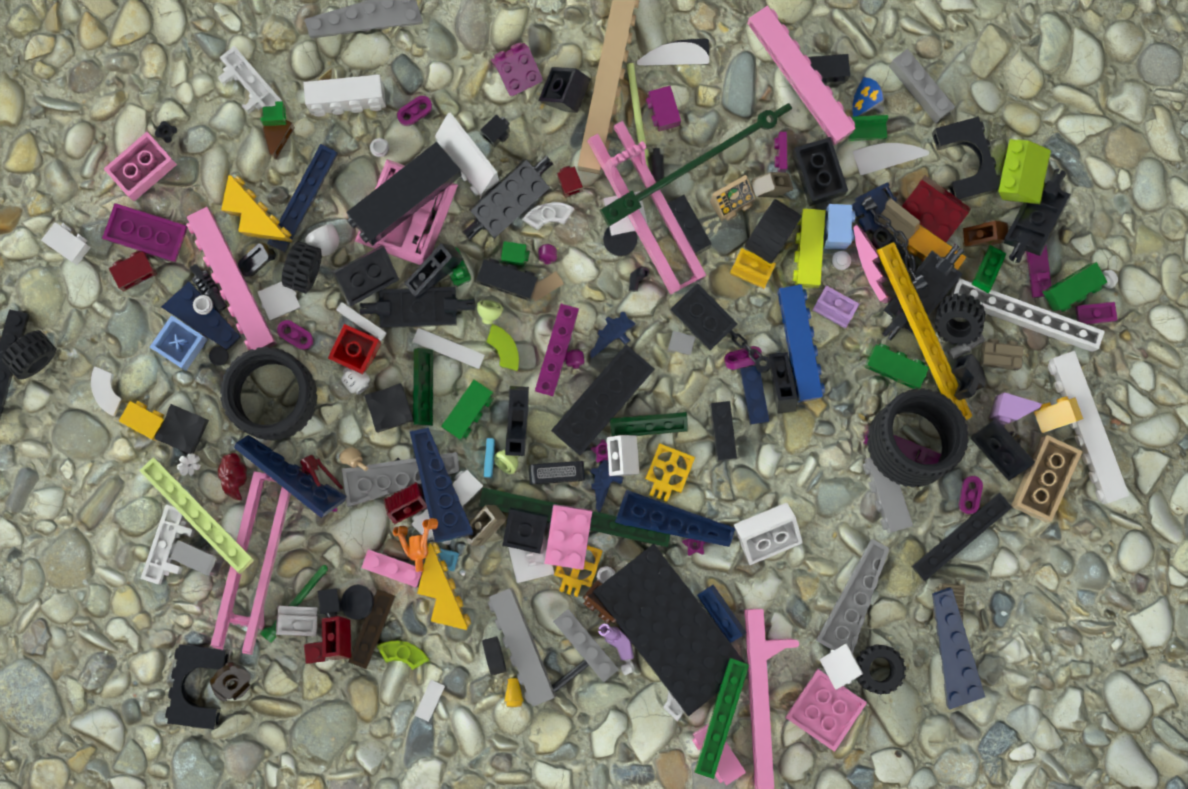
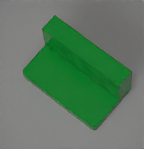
M888 115L851 117L855 123V130L848 136L849 141L887 138L886 122L889 119Z

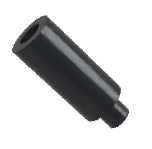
M653 148V155H650L651 174L656 182L665 178L664 155L660 154V148Z

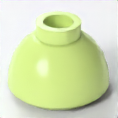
M482 300L477 303L478 314L485 324H493V321L501 316L504 309L500 303L492 300Z
M501 450L494 455V462L503 472L514 474L518 468L519 456L505 455V450Z

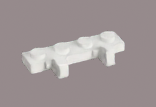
M235 46L220 57L226 67L223 69L225 72L218 78L224 86L228 81L234 79L235 81L239 80L250 93L248 95L250 99L242 107L248 114L256 108L260 110L264 106H275L276 101H282Z
M165 506L140 578L161 585L164 575L169 576L170 572L181 574L183 567L172 564L173 559L170 558L171 547L176 542V539L180 538L181 534L193 537L195 533L194 529L186 527L187 522L183 521L184 517L173 506Z

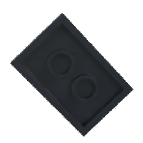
M382 245L332 272L347 305L350 307L399 281L388 253Z
M698 283L670 309L709 351L738 325Z
M996 418L970 437L1008 481L1035 463L1030 455L1021 447L1020 436L1017 433L1014 435V431L1008 432Z

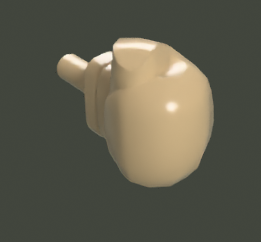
M348 447L340 453L339 459L342 464H347L352 468L359 466L364 471L368 470V467L362 463L363 459L358 449Z

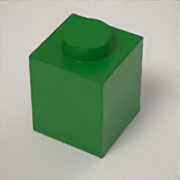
M504 241L501 263L524 267L525 261H529L530 250H527L526 244Z

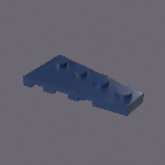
M191 282L185 284L161 306V308L226 350L241 338L214 307L205 315L198 314L194 310L193 302L202 294Z

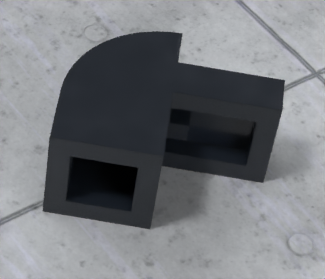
M972 354L957 358L951 370L953 375L960 381L954 396L958 400L971 398L975 395L976 390L985 386L983 367Z

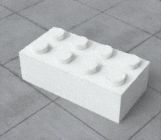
M380 74L303 82L305 105L311 115L317 117L324 116L325 113L339 115L343 114L344 111L359 113L363 109L378 111L386 107L384 84Z

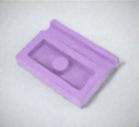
M826 285L812 311L846 329L859 303Z

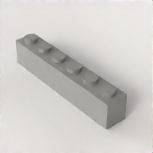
M513 587L489 596V608L491 612L496 614L497 619L495 623L498 630L503 631L505 636L502 638L506 649L509 648L511 651L510 660L513 667L517 666L519 671L517 678L519 683L525 686L527 692L524 695L528 704L531 703L532 706H536L555 698L556 694Z

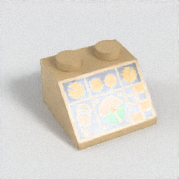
M744 175L713 193L710 203L721 221L725 219L729 221L736 217V213L740 210L745 212L752 208L756 198L747 176Z

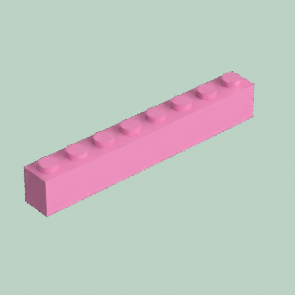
M767 5L751 16L747 24L828 137H831L833 145H836L852 134L855 130L853 119L850 116H846L843 111V105L834 99L828 85L825 86L821 81L820 73L817 70H813L810 59L807 55L803 56L799 50L798 42L795 39H791L788 35L789 30L784 24L781 25L778 21V15L775 10L770 9Z
M205 207L187 216L189 223L186 225L191 234L195 233L197 237L195 243L199 250H203L205 254L203 259L207 267L211 266L214 272L211 274L216 284L219 283L222 288L219 291L224 301L228 300L230 304L228 310L232 317H236L238 321L236 326L240 334L244 333L247 339L244 341L247 349L256 350L258 347L270 348L277 343L211 210Z

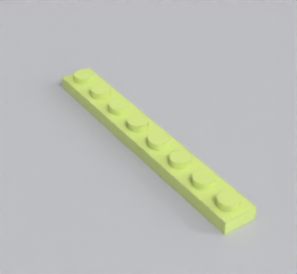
M154 457L139 470L239 574L254 561Z

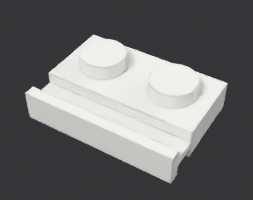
M277 606L276 635L316 636L318 608Z

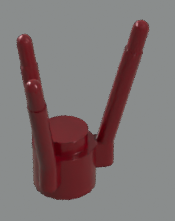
M310 455L300 461L302 472L307 475L311 473L317 486L321 485L315 473L319 470V466L340 490L343 489V486L322 464L319 458L315 459L314 455Z

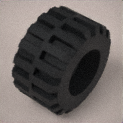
M300 241L295 242L284 263L282 285L306 294L312 288L319 272L322 259L321 248Z
M958 293L953 294V297L947 296L946 300L943 299L937 308L935 330L938 332V336L943 337L945 342L950 341L952 345L957 343L958 346H963V343L969 345L971 341H977L984 329L986 312L984 311L983 304L980 305L978 299L974 300V296L970 295L968 297L964 293L962 295H958ZM960 317L968 321L960 322L953 318Z
M32 331L17 339L6 350L2 357V362L17 379H26L47 366L55 356L57 348L42 331Z
M879 644L866 647L867 649L862 650L860 656L856 658L863 672V675L857 678L858 683L865 690L875 694H890L891 691H896L897 687L903 684L902 680L906 677L904 671H907L906 666H904V658L900 656L901 654L892 647ZM876 658H884L890 664V674L883 681H876L870 675V665Z

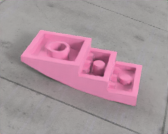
M856 225L853 228L862 267L878 299L886 304L892 299L882 286V283L888 279L877 265L881 262L876 251L877 249L864 230Z

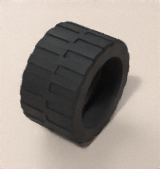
M774 199L747 240L745 248L772 264L802 218V215L779 200Z

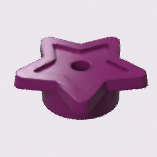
M602 439L598 446L591 448L596 454L597 463L604 459L608 461L607 443Z
M694 539L682 541L688 547V556L695 552L704 554L703 545L706 542Z

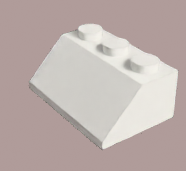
M788 503L734 524L737 537L749 565L803 543L796 517Z

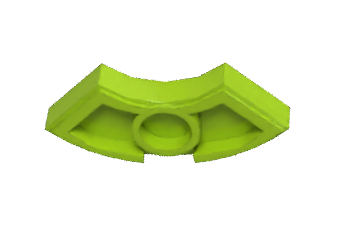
M492 324L487 343L498 351L500 357L499 366L518 372L519 354L515 342L505 330Z
M395 640L377 645L386 663L393 660L402 661L414 670L430 660L419 647L409 642Z

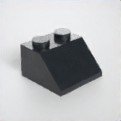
M551 67L538 101L564 112L578 113L591 78L576 68Z

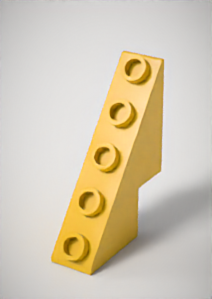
M228 175L221 210L229 215L241 216L238 232L250 237L292 242L293 240L290 238L292 234L285 227L281 228L278 225L280 221L273 214L269 215L267 213V206L261 201L258 203L255 199L257 197L251 189L244 187L245 182L239 176L234 178Z
M431 541L428 546L429 554L425 559L417 594L436 598L431 622L467 630L469 625L472 624L468 614H464L462 610L464 606L460 596H456L454 591L456 585L454 580L447 575L448 566L445 560L441 561L439 545Z

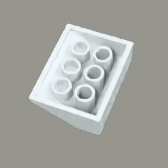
M451 112L448 113L435 135L436 141L461 169V178L464 182L468 181L471 184L469 188L475 196L479 195L482 198L499 183L498 173Z

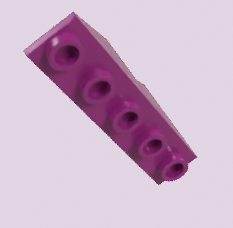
M560 304L535 392L554 396L573 336L579 308Z

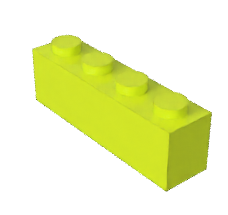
M803 208L800 213L802 218L797 224L800 225L799 232H796L795 244H798V251L794 253V262H797V269L793 270L792 278L793 281H796L795 285L802 284V287L819 288L821 284L826 210Z

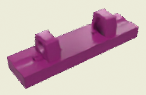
M1047 245L1041 256L1026 251L1032 298L1045 297L1042 291L1052 286Z
M866 434L863 444L867 445L868 438ZM893 434L897 446L909 459L921 464L938 463L941 456L940 453Z

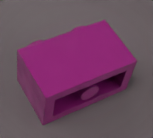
M671 85L649 91L646 103L648 109H652L653 116H651L653 126H657L659 132L680 126L681 118Z

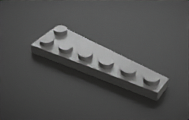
M367 0L305 19L311 39L336 36L338 34H351L357 31L366 32L372 29H389V27L395 26L404 27L423 24L416 0Z
M457 452L440 454L448 475L460 472ZM416 458L366 465L368 467L367 471H364L359 466L342 469L347 507L401 491V489L404 490V488L415 482L419 485L421 484Z
M874 539L870 540L816 638L817 642L831 650H836L844 644H848L853 654L874 589L878 583L879 575L889 551L888 547Z

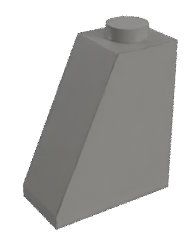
M181 540L174 543L170 550L172 554L171 559L208 576H217L224 561L223 557Z

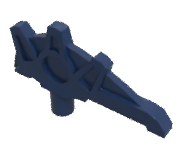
M621 312L619 318L612 319L607 317L605 319L607 325L597 333L599 338L595 347L590 351L591 358H594L616 339H620L624 345L631 341L627 337L626 331L635 326L636 323L628 319L625 312Z
M605 459L598 468L591 469V473L595 475L591 488L595 490L596 509L599 513H601L610 484L612 482L622 484L624 480L623 476L609 475V462Z

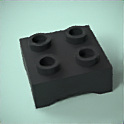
M401 383L364 395L377 433L413 421L408 400Z
M170 404L165 420L155 439L188 454H194L209 420Z

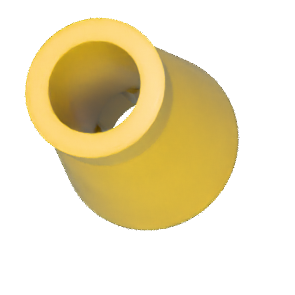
M518 678L508 679L504 702H506V707H521L524 700Z

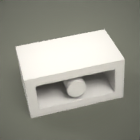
M54 222L41 241L75 265H78L91 248L85 244L88 240L79 234L75 237L70 233L72 229L64 223L60 226Z
M620 435L607 437L609 475L629 476L639 474L637 436Z

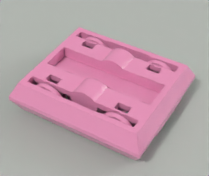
M387 159L376 188L405 165ZM455 183L449 185L439 195L435 196L373 246L361 239L359 236L360 231L355 242L374 249L382 245L388 254L421 265L433 252L458 185ZM435 204L434 210L437 211L434 221H432L433 214L431 211ZM429 225H432L429 234L425 233L423 235L424 231L427 232Z

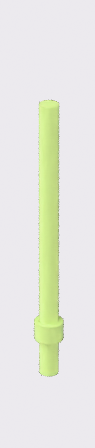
M628 63L627 72L638 144L643 141L646 145L634 63ZM645 149L646 165L649 168V150Z

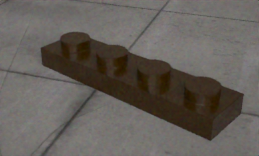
M377 589L374 596V607L364 621L351 658L348 661L349 663L364 669L368 668L395 601V595Z

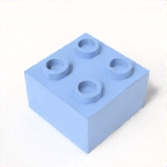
M829 204L827 206L823 249L846 250L851 245V242L854 241L855 235L854 229H852V222L855 221V211H852V205Z
M171 315L150 345V348L187 371L208 339Z

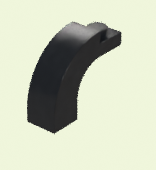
M510 386L505 455L525 456L529 387Z

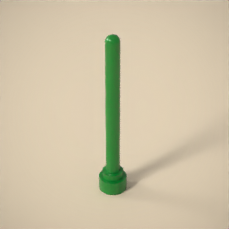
M327 565L320 567L288 606L298 607L328 571ZM277 619L271 626L265 627L260 632L270 643L277 637Z

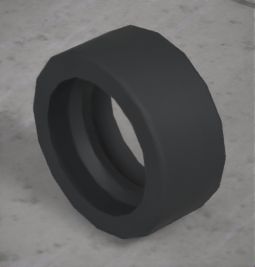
M495 636L482 640L491 676L506 672V665L498 637Z

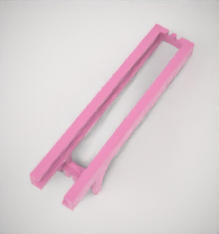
M623 121L614 125V130L625 148V151L621 154L610 157L598 134L590 137L587 141L618 198L628 193L629 190L616 167L628 159H631L646 188L656 183L646 165L645 143L642 141L635 145ZM659 189L650 196L694 275L689 281L681 285L679 284L640 210H636L628 215L671 295L703 278L706 274Z
M255 471L236 541L246 552L264 481L276 482L266 473ZM283 487L279 496L251 616L247 617L233 613L241 574L230 565L211 642L213 648L223 650L229 624H239L240 626L248 627L242 653L252 655L258 629L263 630L265 628L264 604L291 493Z
M764 609L744 610L745 631L747 632V664H749L748 683L755 789H774L767 660L785 648L798 647L799 641L795 639L765 640Z

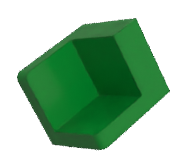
M276 101L275 106H264L262 108L263 117H260L263 126L286 125V106L283 101Z

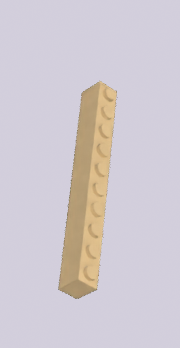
M612 0L578 162L579 171L600 175L602 169L587 142L590 137L598 134L607 151H609L610 140H607L608 133L612 134L614 122H611L612 115L616 116L618 104H615V99L620 97L622 86H618L619 80L624 78L625 68H622L623 61L627 62L629 51L626 50L627 44H631L633 35L630 32V27L635 25L636 15H633L634 8L638 9L640 0Z

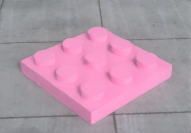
M817 669L785 718L835 752L867 702L844 686L835 690L828 675Z

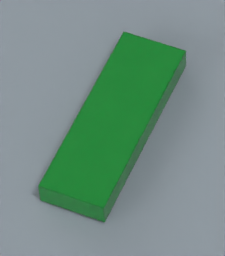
M989 245L972 285L989 293L1007 253Z

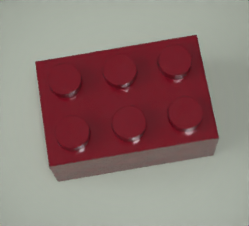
M924 175L901 206L918 219L921 226L945 243L971 210V207L926 175Z

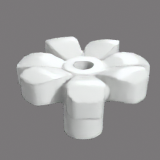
M193 453L187 454V457L181 456L179 459L181 463L177 465V469L183 476L187 475V473L190 476L195 473L194 469L199 470L201 466L197 463L200 461L199 456Z

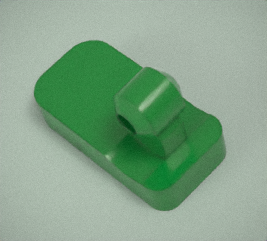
M464 260L449 274L456 287L471 281V276Z

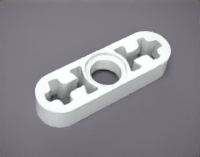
M342 302L336 309L337 312L380 341L387 334Z

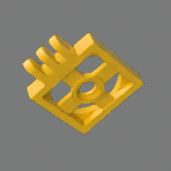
M659 443L645 478L654 483L649 495L653 496L655 490H658L657 498L660 499L664 492L666 493L664 501L667 502L672 490L681 493L695 457ZM665 452H672L669 461L664 462L657 459L659 455ZM679 456L684 459L687 466L686 470L679 468L676 464ZM667 465H673L674 470L668 472L666 469ZM654 466L663 469L664 475L661 481L654 474ZM672 475L683 477L682 481L675 485L668 484Z
M587 545V550H590L594 555L595 564L585 560L584 569L592 571L591 575L585 579H578L579 572L582 569L573 568L571 575L567 576L562 566H557L554 576L563 578L559 591L563 592L566 585L569 586L567 594L570 595L572 588H575L574 596L578 597L581 585L591 587L603 550Z

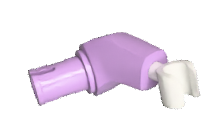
M608 624L600 625L599 630L601 631H599V634L605 637L607 643L617 648L621 661L625 660L626 664L621 665L623 674L632 673L635 670V665L631 661L634 658L631 641L618 627H610Z

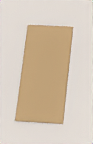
M556 271L537 283L533 295L535 302L564 284Z

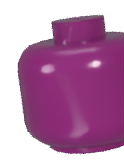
M551 244L540 246L538 249L539 261L547 265L556 261V247Z
M580 349L567 351L566 365L572 367V369H579L585 362L583 351Z

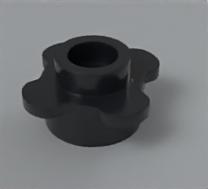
M162 121L155 131V136L164 139L166 143H170L173 135L177 133V128L170 126L166 121Z

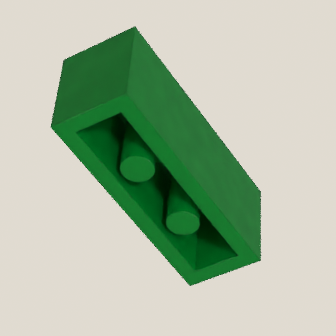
M1095 262L1085 265L1042 292L1052 311L1060 310L1064 312L1072 307V303H1079L1087 298L1086 295L1090 292L1093 294L1103 289L1102 285L1107 283V280L1098 263Z
M884 344L873 346L864 367L909 388H917L918 390L921 388L929 369L923 361L918 359L913 361L907 358L908 355L905 353L890 351V347Z
M473 379L441 427L460 441L463 438L467 439L472 432L471 427L474 422L478 423L482 418L483 413L481 412L485 406L488 408L493 402L494 398L492 396L494 393Z

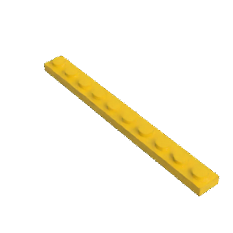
M894 242L876 250L941 394H944L948 399L950 398L961 410L963 417L968 420L973 417L965 399L958 400L954 396L959 386L958 382L951 372L952 369Z

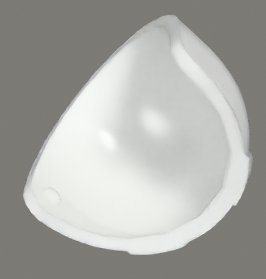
M329 224L309 233L305 241L309 245L321 248L322 256H327L337 249L339 235L334 225Z

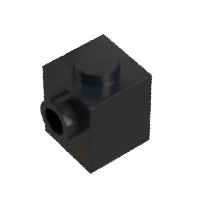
M496 114L480 129L481 135L495 148L500 142L503 143L509 138L510 123L503 116L500 118Z

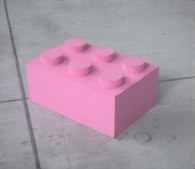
M146 132L108 164L104 170L132 201H136L177 164L156 140Z
M553 505L544 564L584 569L593 510Z

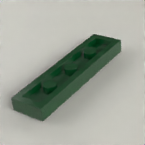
M414 349L413 425L433 426V350Z
M687 412L611 418V437L688 432Z

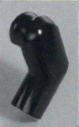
M641 266L631 272L629 291L638 292L639 282L650 273L647 267Z

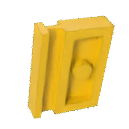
M741 248L730 274L765 289L776 263L770 264L756 254Z

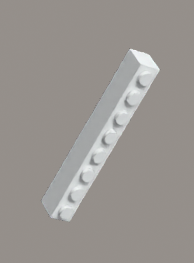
M960 278L954 284L950 294L951 297L956 293L958 295L964 293L968 297L970 295L974 296V300L978 299L980 305L983 304L986 314L1090 352L1099 349L1105 332L993 290L986 293L973 286L971 282Z
M1075 351L1048 360V369L1056 380L1055 388L1062 397L1068 396L1069 399L1076 397L1084 418L1069 425L1074 429L1076 433L1075 441L1083 451L1082 459L1090 470L1089 478L1096 486L1097 490L1095 493L1097 499L1102 504H1107L1130 496Z

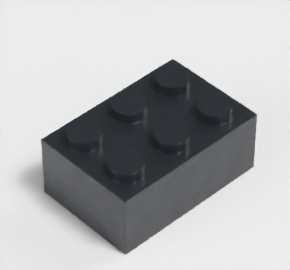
M831 137L794 148L792 156L809 206L846 195L848 188Z

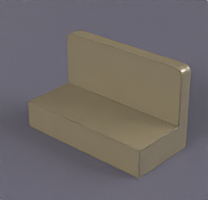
M890 198L887 201L885 210L881 214L889 218L891 226L896 231H902L909 240L920 228V221ZM881 217L877 220L884 225L888 222ZM885 228L894 236V233L889 228ZM899 233V236H897L898 240L900 242L906 243L902 235Z

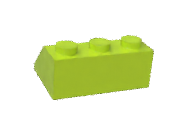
M1010 139L998 191L1001 199L1004 201L1040 204L1051 150L1028 140Z

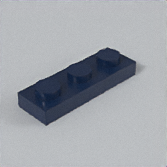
M755 366L740 368L750 425L769 422L761 373L757 371Z
M714 584L697 595L730 643L747 633Z

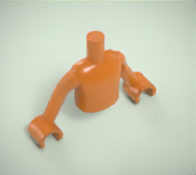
M430 518L424 520L422 523L424 528L423 535L409 537V546L404 537L408 533V528L406 526H399L393 529V535L398 536L406 555L415 561L416 572H423V559L429 554L427 543L429 530L437 528V519Z

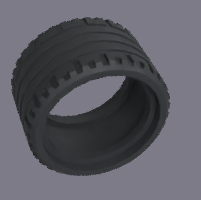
M258 347L256 350L251 349L242 353V356H238L231 362V366L226 369L220 389L222 407L225 409V414L229 420L243 432L263 440H282V438L286 439L294 436L296 432H300L308 424V420H311L318 399L316 383L308 368L290 353L274 347ZM277 364L285 366L292 370L299 385V397L294 410L278 423L271 425L253 423L246 416L241 405V390L246 378L254 370L265 365Z
M925 388L907 390L905 393L903 392L896 396L872 420L867 434L870 458L884 477L889 478L890 481H894L898 485L901 484L912 488L927 486L951 471L964 457L965 451L968 448L967 444L969 443L966 419L963 417L958 406L944 394L932 391L931 389L926 390ZM897 414H918L933 424L938 431L942 446L938 463H917L901 452L893 436V423Z

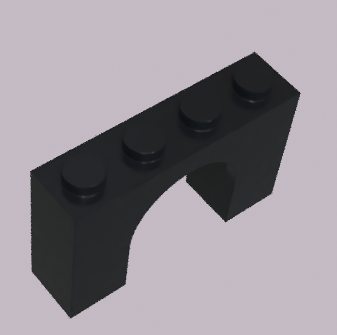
M979 116L935 128L932 132L937 151L963 145L971 148L979 159V169L975 175L953 181L948 186L950 193L962 202L997 192L1001 182V177L999 174L997 175L995 170L996 161L994 157H991L989 151L991 148L990 142L985 138V127L983 122L980 121Z
M179 644V648H176L174 659L177 660L176 667H173L171 678L174 679L173 687H170L168 698L171 699L170 707H167L165 718L168 719L167 724L206 729L218 728L221 708L194 704L186 694L185 683L189 674L197 668L219 670L228 663L230 650Z

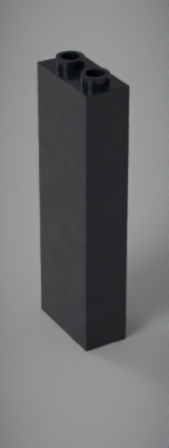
M436 141L346 212L348 216L347 222L353 229L357 227L361 232L359 236L365 243L369 242L373 246L462 176L461 169Z

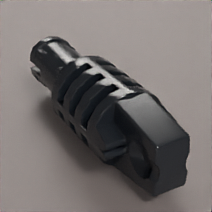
M197 264L191 266L190 269L195 275L192 280L201 294L208 296L212 300L213 306L218 313L225 310L227 305L220 296L219 288L207 270L202 272Z

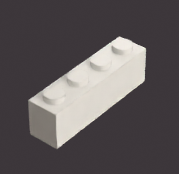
M461 470L454 477L456 481L453 483V487L462 508H464L484 486L468 470L465 472ZM427 509L423 513L421 511L412 518L414 520L412 525L421 535L424 532L423 521L430 519ZM432 529L429 530L427 541L434 537Z

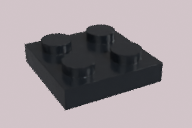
M510 507L502 546L540 554L548 515Z

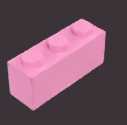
M368 549L361 567L419 588L422 572H416L415 566Z
M709 723L693 733L695 738L692 741L698 750L702 748ZM725 742L715 774L720 783L724 781L726 786L746 773L727 742Z

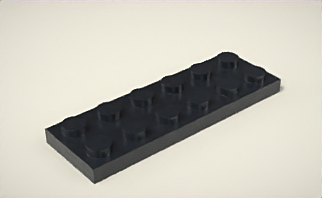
M626 344L553 427L551 432L581 456L607 426L610 419L620 411L655 368Z

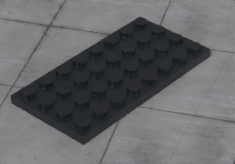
M652 544L592 591L608 613L617 620L618 626L687 716L694 713L720 691L730 658L745 663L655 544Z

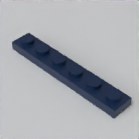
M322 144L319 145L279 220L280 223L278 225L281 228L285 227L292 234L290 237L292 240L338 155L336 151ZM269 239L267 244L286 253L291 242Z

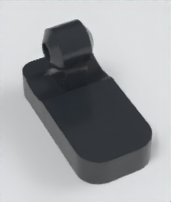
M259 243L239 260L238 267L243 276H254L269 261L274 260L277 255L274 249L269 248L266 243Z

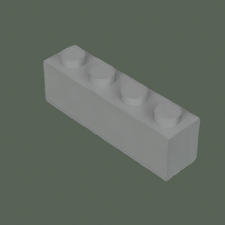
M908 49L892 60L889 65L890 69L935 124L951 113L955 106Z
M871 458L865 459L863 469L866 475L869 474L871 480L869 487L871 492L875 493L877 499L875 506L877 511L881 512L883 530L891 533L913 526L900 485L884 477L873 464Z
M569 609L553 621L603 682L619 670Z

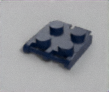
M889 182L855 198V203L851 204L856 217L863 215V218L858 221L864 232L871 230L873 233L877 229L883 228L874 222V215L871 210L867 212L861 202L864 201V198L869 195L872 197L878 207L874 210L876 214H881L885 210L886 203L889 200L884 189H886L889 197L897 203L898 199L893 196L889 188Z

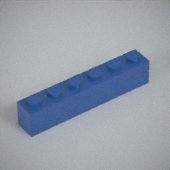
M802 284L779 288L777 293L798 403L821 399L823 394H825V387L823 382L820 383L819 378L821 366L817 364L815 357L818 356V350L812 341L814 329L813 326L809 325L808 319H811V313L805 304L807 300L806 289L802 288Z

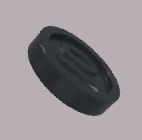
M215 347L209 353L210 362L216 366H222L228 361L229 354L223 347Z

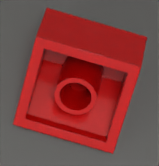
M344 324L328 359L363 375L373 362L382 343L379 339Z

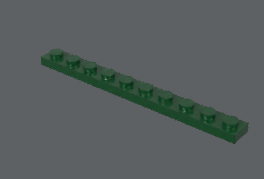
M483 488L479 507L496 505L502 512L509 513L510 507L548 515L547 521L551 522L553 505L562 504ZM592 511L590 531L668 547L670 534L625 526L615 522L617 516Z

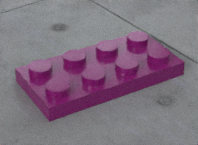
M114 203L102 239L140 252L144 251L146 254L176 263L188 227Z

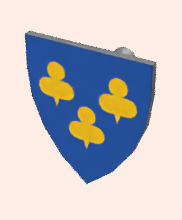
M863 77L852 104L853 117L862 116L871 109L878 113L884 111V107L880 105L884 101L883 91L875 80Z

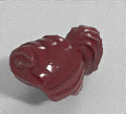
M231 453L222 457L218 468V476L224 493L235 500L242 501L239 488L247 480V467L237 453Z

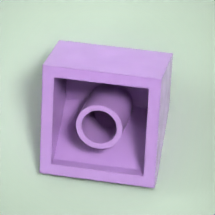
M1004 392L995 396L989 419L994 420L996 418L1005 426V424H1010L1041 407V403Z

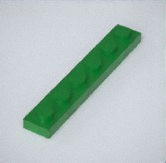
M732 658L729 659L694 770L696 774L711 779L715 777L749 664Z

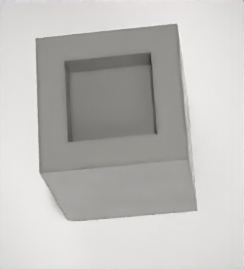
M673 331L667 352L674 354L679 352L690 355L695 336Z

